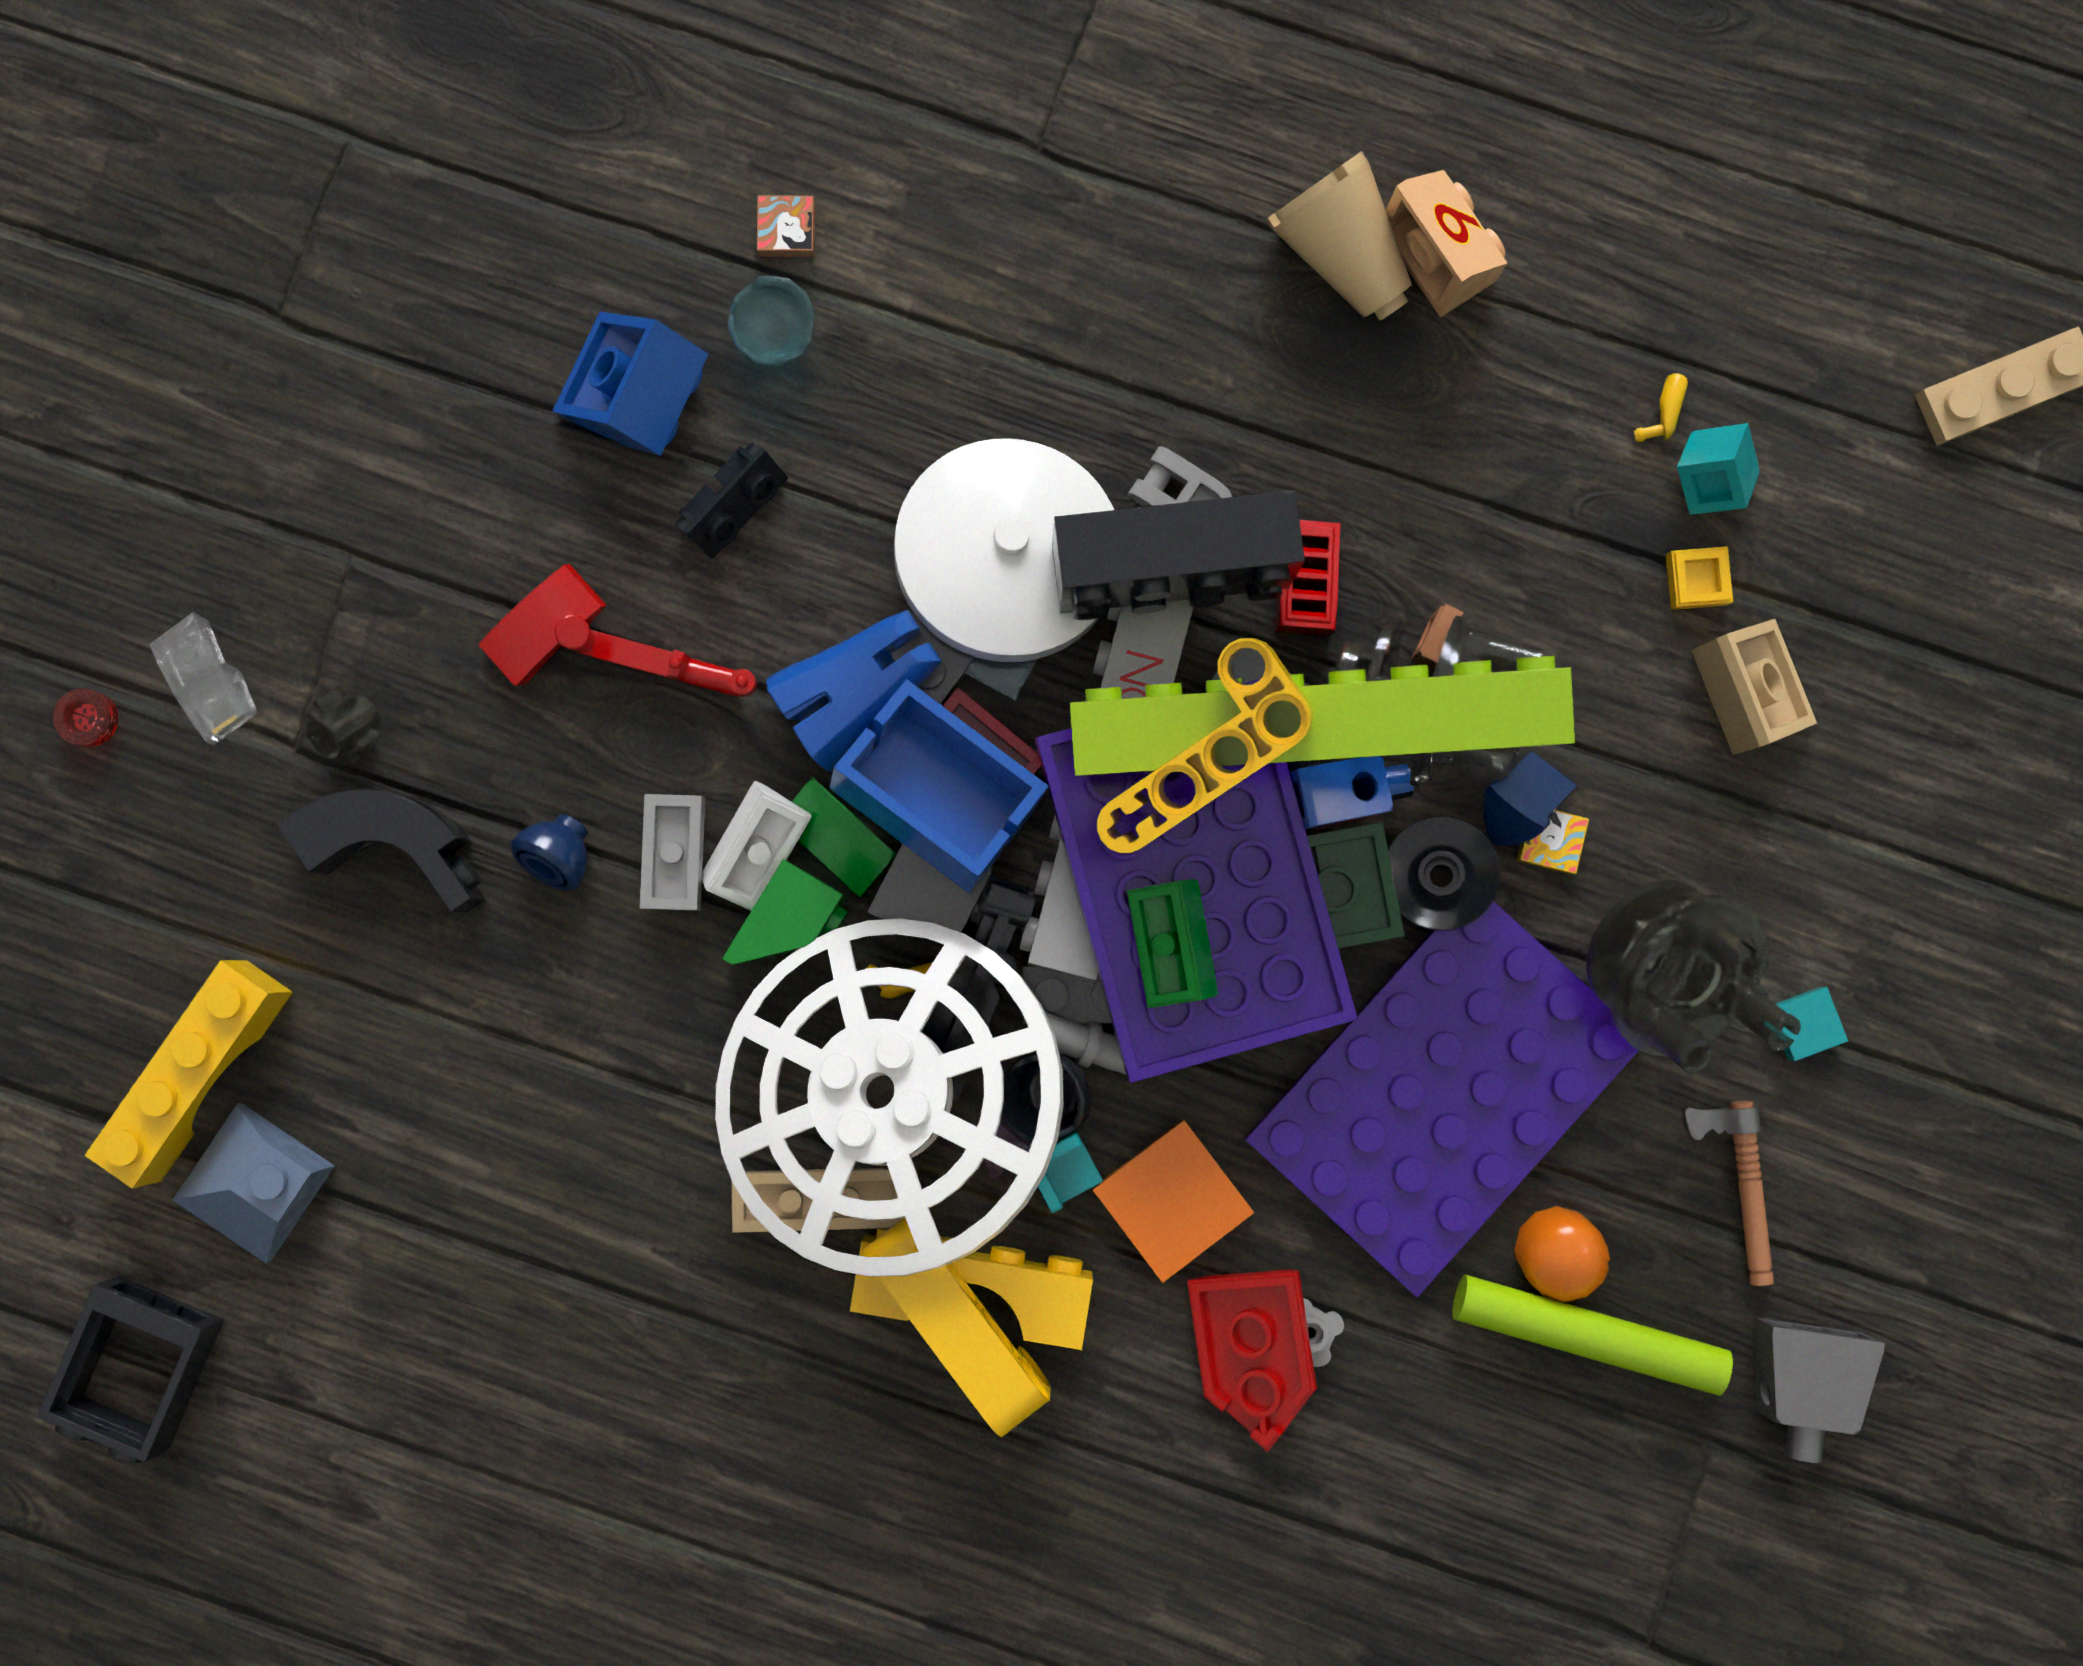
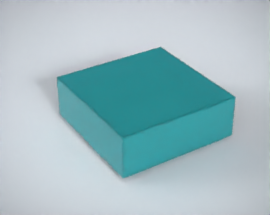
M1818 987L1767 1007L1789 1061H1797L1848 1042L1827 987Z

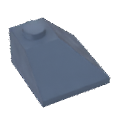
M238 1103L172 1200L267 1264L272 1261L335 1165L244 1104Z

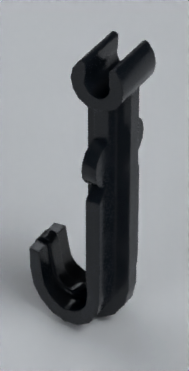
M990 875L984 886L978 906V912L982 916L971 938L994 951L1016 971L1015 956L1007 949L1016 927H1025L1031 916L1036 898L1032 897L1034 890ZM966 955L948 986L959 992L977 1010L988 1026L1000 998L995 983H1002L980 963ZM938 1001L922 1033L928 1036L943 1054L974 1044L970 1033L961 1020L948 1007ZM968 1073L952 1077L953 1100L950 1113L953 1112Z

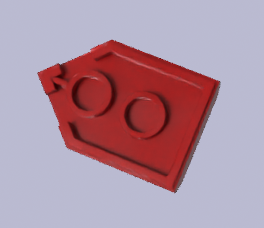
M1288 1269L1202 1276L1187 1280L1204 1397L1221 1412H1228L1251 1433L1250 1437L1268 1452L1317 1389L1299 1271Z

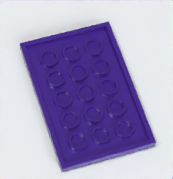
M1260 679L1248 681L1244 684H1255ZM1072 728L1036 737L1035 743L1046 783L1049 786L1050 798L1128 1082H1136L1358 1020L1287 762L1266 764L1141 849L1132 853H1118L1109 849L1100 839L1097 832V819L1100 811L1108 802L1154 771L1075 776ZM1233 765L1222 767L1230 771H1237L1239 769H1242L1245 765ZM1171 772L1166 777L1164 791L1171 802L1178 805H1187L1193 801L1196 789L1192 778L1183 772ZM1146 788L1143 789L1142 794L1150 800L1148 790ZM1151 800L1131 814H1125L1119 808L1122 819L1115 826L1121 834L1131 831L1138 838L1140 836L1136 831V826L1157 810L1153 807ZM1159 813L1160 821L1162 823L1167 821V818ZM1197 879L1200 887L1218 995L1199 1001L1148 1008L1127 890Z
M1493 901L1489 909L1479 919L1465 927L1450 931L1431 930L1356 1013L1358 1020L1348 1022L1248 1132L1244 1139L1412 1294L1418 1297L1634 1057L1647 1040Z

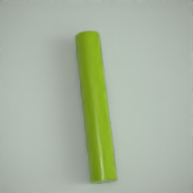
M1466 1274L1462 1276L1455 1293L1452 1316L1456 1321L1717 1396H1721L1725 1392L1730 1382L1733 1357L1731 1351Z

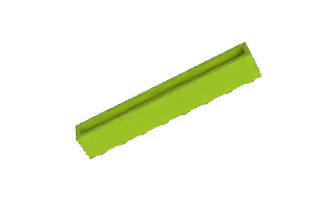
M1555 656L1516 658L1517 671L1492 672L1491 660L1453 663L1454 675L1436 677L1428 676V665L1390 667L1391 680L1366 681L1365 669L1328 672L1329 684L1304 686L1303 674H1292L1291 677L1310 704L1313 711V723L1309 733L1298 744L1269 763L1575 743L1571 667L1555 668ZM1236 678L1239 682L1242 683V678ZM1221 680L1206 681V693L1182 694L1181 683L1145 685L1146 697L1122 699L1121 687L1085 689L1086 701L1070 703L1075 776L1155 771L1241 713V710ZM1276 701L1267 711L1266 722L1275 734L1289 736L1299 729L1301 715L1293 703ZM1225 736L1218 741L1215 747V757L1221 766L1245 765L1248 760V750L1240 739L1233 736Z

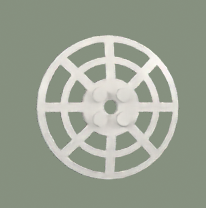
M901 918L868 920L834 929L816 938L809 945L797 949L774 967L753 990L741 1009L723 1049L716 1082L715 1120L721 1154L734 1187L752 1215L777 1240L802 1257L833 1270L871 1277L909 1276L934 1270L953 1263L981 1248L1001 1233L1029 1202L1047 1171L1058 1141L1064 1106L1063 1069L1056 1038L1042 1005L1023 978L994 951L966 934L935 923ZM898 934L927 938L944 944L927 973L923 974L914 970L893 967L868 968L857 971L850 941L866 936ZM826 949L828 950L834 980L822 985L803 999L785 1019L780 1028L755 1016L765 998L787 974L810 957ZM966 955L980 963L1003 984L1020 1008L1028 1028L993 1038L989 1027L977 1010L959 992L948 986ZM893 985L911 988L916 991L899 1021L891 1019L869 1020L861 988ZM838 997L845 1029L832 1037L823 1049L796 1036L799 1029L816 1011ZM938 1001L948 1007L961 1020L970 1033L974 1044L943 1054L938 1046L921 1032ZM746 1037L769 1049L760 1082V1115L762 1122L733 1135L730 1121V1086L736 1056L743 1038ZM1036 1051L1040 1066L1041 1104L1036 1133L1029 1152L995 1136L1000 1125L1004 1102V1074L1001 1061ZM784 1058H787L811 1071L808 1082V1103L778 1115L777 1085L781 1065ZM982 1068L984 1075V1100L981 1117L976 1127L950 1114L953 1100L952 1077ZM882 1075L889 1076L894 1084V1096L885 1107L874 1109L869 1105L866 1098L867 1087L874 1078ZM816 1127L823 1140L834 1149L820 1183L798 1163L787 1145L786 1138ZM938 1135L966 1149L962 1157L945 1175L930 1186L922 1189L912 1161L913 1157L928 1148ZM769 1146L774 1159L785 1176L804 1195L813 1200L800 1234L784 1224L762 1201L746 1176L740 1161L741 1158ZM984 1158L1017 1174L1009 1190L986 1216L959 1236L942 1243L931 1215L930 1207L941 1203L960 1189L979 1168ZM858 1161L869 1165H887L898 1198L866 1201L849 1198L842 1195ZM835 1212L844 1216L867 1220L905 1217L919 1252L894 1257H864L837 1252L822 1246Z

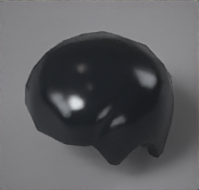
M1037 1054L1014 1062L1004 1073V1102L1001 1118L1019 1138L1026 1141L1034 1139L1041 1104L1040 1066ZM1059 1054L1063 1069L1064 1106L1058 1139L1074 1133L1076 1128L1082 1126L1089 1116L1092 1097L1084 1070L1063 1054Z

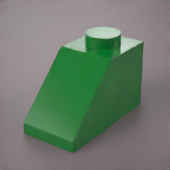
M783 859L722 959L732 965H741L793 952L801 947H805L815 941L816 938L842 927L849 914V911L842 908L848 896L795 864Z

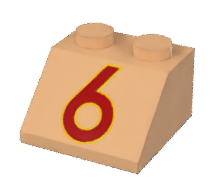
M1444 170L1406 179L1396 186L1386 208V213L1404 264L1440 318L1496 282L1508 264L1504 258V246L1497 234L1489 228H1483L1473 213V202L1467 190L1458 182L1453 184Z

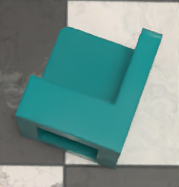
M1748 423L1696 430L1690 434L1677 465L1690 515L1747 508L1760 472Z
M1075 1129L1074 1133L1058 1139L1047 1171L1038 1185L1052 1213L1062 1209L1063 1203L1103 1182L1077 1129Z

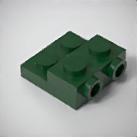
M1383 822L1307 836L1338 948L1405 936Z

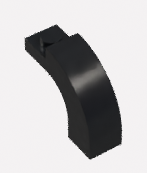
M368 789L336 792L307 803L276 824L309 872L329 874L362 850L375 845L392 844L404 850L416 861L451 912L468 913L485 901V898L476 887L482 883V880L475 868L464 856L460 855L457 858L454 856L455 852L472 840L459 825L443 812L416 799Z

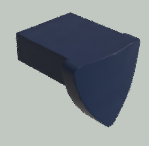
M1530 751L1502 781L1494 780L1486 789L1483 815L1490 841L1494 845H1515L1532 840L1550 825L1549 818L1566 802L1577 785L1533 751Z

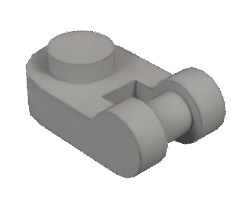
M1162 446L1157 448L1149 460L1152 468L1144 480L1137 479L1128 492V496L1141 507L1232 497L1229 489L1220 481ZM1171 479L1185 485L1176 500L1163 492Z

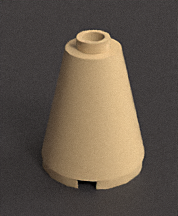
M1362 151L1266 219L1271 229L1363 317H1367L1374 312L1377 318L1382 320L1408 302L1403 292L1412 284L1371 167Z

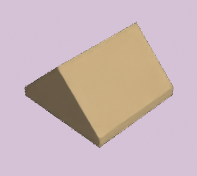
M1776 619L1725 634L1691 650L1733 755L1770 744L1817 724Z

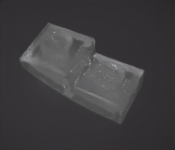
M192 612L149 644L171 691L206 742L215 745L258 714L241 671L225 663L207 619Z

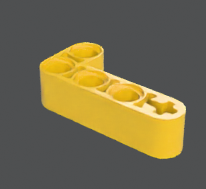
M1256 638L1235 640L1222 650L1218 659V675L1222 684L1241 710V713L1115 797L1101 809L1097 819V832L1101 841L1109 849L1118 853H1132L1141 849L1298 744L1309 733L1313 723V711L1310 704L1274 650L1266 642ZM1244 648L1257 650L1265 661L1263 677L1255 684L1239 682L1232 672V660ZM1288 701L1298 708L1301 715V724L1294 734L1280 736L1269 728L1266 722V714L1274 702ZM1233 736L1245 744L1248 750V760L1242 769L1230 771L1223 768L1217 762L1215 747L1221 738ZM1171 772H1183L1193 779L1196 794L1191 803L1178 805L1167 798L1164 791V782ZM1146 788L1151 803L1157 811L1136 826V831L1140 837L1137 838L1131 831L1121 834L1115 826L1122 819L1118 809L1121 808L1125 814H1131L1148 803L1150 800L1142 794V790ZM1159 813L1166 817L1167 821L1162 823L1160 821Z
M905 1217L862 1249L864 1257H894L919 1252ZM952 1263L942 1268L909 1276L878 1277L983 1419L998 1436L1003 1437L1050 1401V1384L1037 1363L1022 1346L1014 1347Z

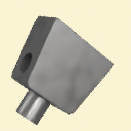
M1754 1317L1753 1339L1758 1411L1776 1423L1788 1425L1785 1456L1804 1462L1821 1463L1825 1431L1855 1435L1861 1430L1884 1353L1885 1343L1862 1332Z

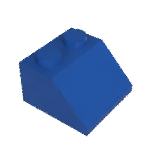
M599 312L552 412L626 447L661 456L665 446L676 435L678 418L688 397L694 393L701 382L702 368L709 354L658 320Z

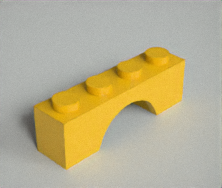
M220 960L84 1156L132 1189L162 1182L194 1136L192 1130L193 1119L209 1089L235 1058L262 1038L293 992L247 960Z
M877 1228L876 1235L866 1234L861 1241L859 1256H864L862 1249L889 1228ZM940 1236L942 1243L952 1239L951 1237ZM992 1246L990 1254L974 1252L952 1263L966 1283L986 1287L996 1292L1010 1305L1019 1321L1024 1341L1082 1350L1093 1284L1092 1271L1082 1270L1083 1261L1071 1257L1050 1255L1046 1264L1025 1260L1026 1252L1023 1250L1004 1246ZM856 1274L850 1312L904 1321L909 1320L878 1277Z

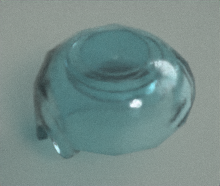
M757 277L736 295L729 308L728 331L738 352L756 365L780 367L790 363L807 349L813 338L816 313L807 292L789 278Z

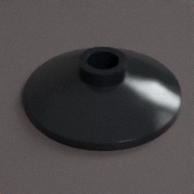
M1432 817L1418 821L1403 830L1395 838L1388 850L1400 914L1419 927L1435 931H1450L1465 927L1479 919L1489 909L1496 897L1500 883V864L1497 853L1489 839L1479 829L1463 820L1451 817ZM1445 868L1451 872L1453 879L1449 885L1438 887L1432 883L1430 879L1431 873L1435 869Z

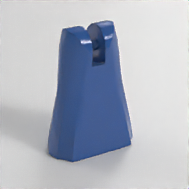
M908 610L886 617L824 651L768 676L766 680L768 693L786 719L801 721L793 727V730L810 757L828 772L833 770L834 766L866 727L870 730L872 729L873 720L906 679L916 687H919L942 663V660L930 643L922 644L910 650L896 661L893 659L892 653L904 646L920 632V627Z

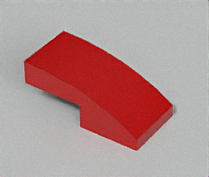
M565 564L520 601L478 645L515 687L524 685L532 679L561 647L555 637V626L562 617L570 614L578 615L584 618L588 625H590L607 605L570 564Z

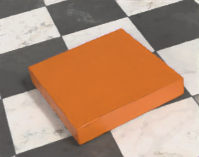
M1184 1119L1180 1120L1104 1178L1103 1182L1092 1188L1162 1283L1254 1213Z

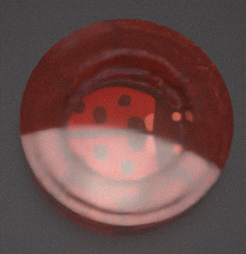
M81 688L66 693L57 702L53 713V722L58 734L67 742L80 746L94 747L105 743L113 736L118 726V711L114 702L105 694L90 689Z

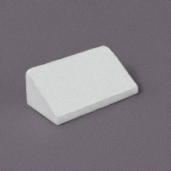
M754 781L703 869L702 881L705 889L752 911L783 859L787 860L811 819V814L766 785Z

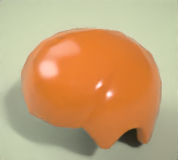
M1559 1206L1535 1212L1519 1229L1514 1248L1515 1259L1528 1282L1542 1296L1563 1303L1588 1297L1604 1283L1609 1271L1608 1262L1610 1261L1608 1247L1601 1232L1579 1212Z

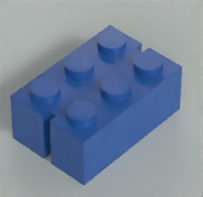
M907 679L873 720L872 729L870 730L866 727L834 766L830 783L832 791L969 894L1000 856L1005 845L1011 842L1038 807L1049 787Z

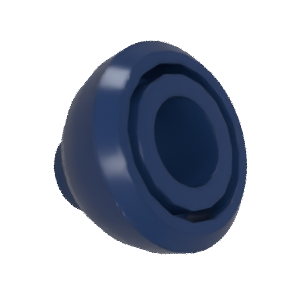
M559 814L555 821L539 822L528 826L510 842L512 855L516 862L530 875L548 886L565 891L579 888L585 876L587 851L583 840L587 836L588 831L579 821L568 815Z

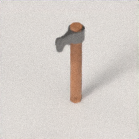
M1753 1101L1730 1102L1727 1108L1701 1110L1688 1107L1684 1110V1118L1692 1139L1701 1140L1711 1129H1714L1718 1134L1723 1131L1733 1134L1748 1270H1750V1284L1754 1286L1774 1284L1773 1271H1771L1772 1261L1763 1183L1760 1178L1762 1174L1761 1170H1759L1761 1166L1760 1161H1758L1760 1157L1759 1153H1757L1759 1148L1758 1144H1756L1758 1142L1757 1132L1761 1131L1758 1106L1753 1105Z

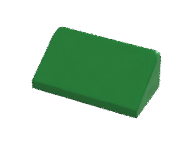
M812 777L792 801L812 816L798 841L861 898L892 865L897 854L821 783Z
M1181 880L1127 890L1147 1007H1161L1216 997L1218 995V988L1198 880Z

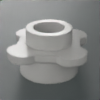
M1303 1298L1307 1326L1313 1327L1316 1331L1315 1335L1309 1338L1313 1366L1321 1367L1330 1361V1346L1334 1337L1342 1333L1344 1322L1337 1312L1330 1311L1324 1313L1320 1309L1313 1307L1308 1299Z

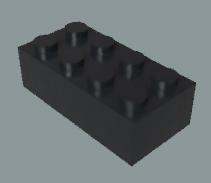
M1296 490L1054 516L1052 552L1060 614L1073 612V618L1076 620L1101 618L1108 615V608L1131 606L1133 613H1152L1166 609V602L1189 600L1191 607H1207L1223 603L1225 595L1247 593L1248 600L1251 601L1274 599L1283 595L1282 589L1290 588L1305 562Z

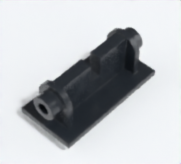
M753 442L745 449L739 446L732 457L714 475L725 487L719 494L715 493L705 484L686 506L678 511L681 517L675 525L711 559L724 546L735 539L739 530L764 504L768 503L775 496L777 490L788 479L787 475L771 456Z

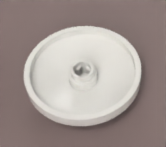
M991 439L960 447L941 457L928 467L911 487L898 515L894 542L895 569L902 593L916 617L929 631L949 646L963 653L999 662H1023L1052 655L1080 639L1099 619L1076 620L1073 618V612L1060 614L1052 552L1054 516L1114 510L1104 490L1088 471L1076 461L1053 448L1019 439Z

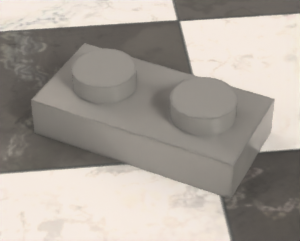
M644 794L640 909L701 911L705 797L695 795Z

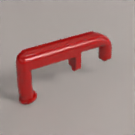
M570 614L564 616L555 626V637L559 644L581 655L737 697H749L755 693L758 687L757 678L747 669L733 670L693 659L685 652L673 649V652L594 631L589 628L585 619L578 615Z

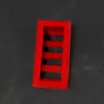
M1300 520L1301 536L1326 538V549L1303 547L1304 558L1323 560L1325 564L1324 570L1301 568L1294 580L1323 582V591L1293 589V582L1289 589H1282L1283 595L1277 597L1275 632L1331 636L1335 632L1341 523ZM1292 601L1322 603L1321 613L1292 610Z

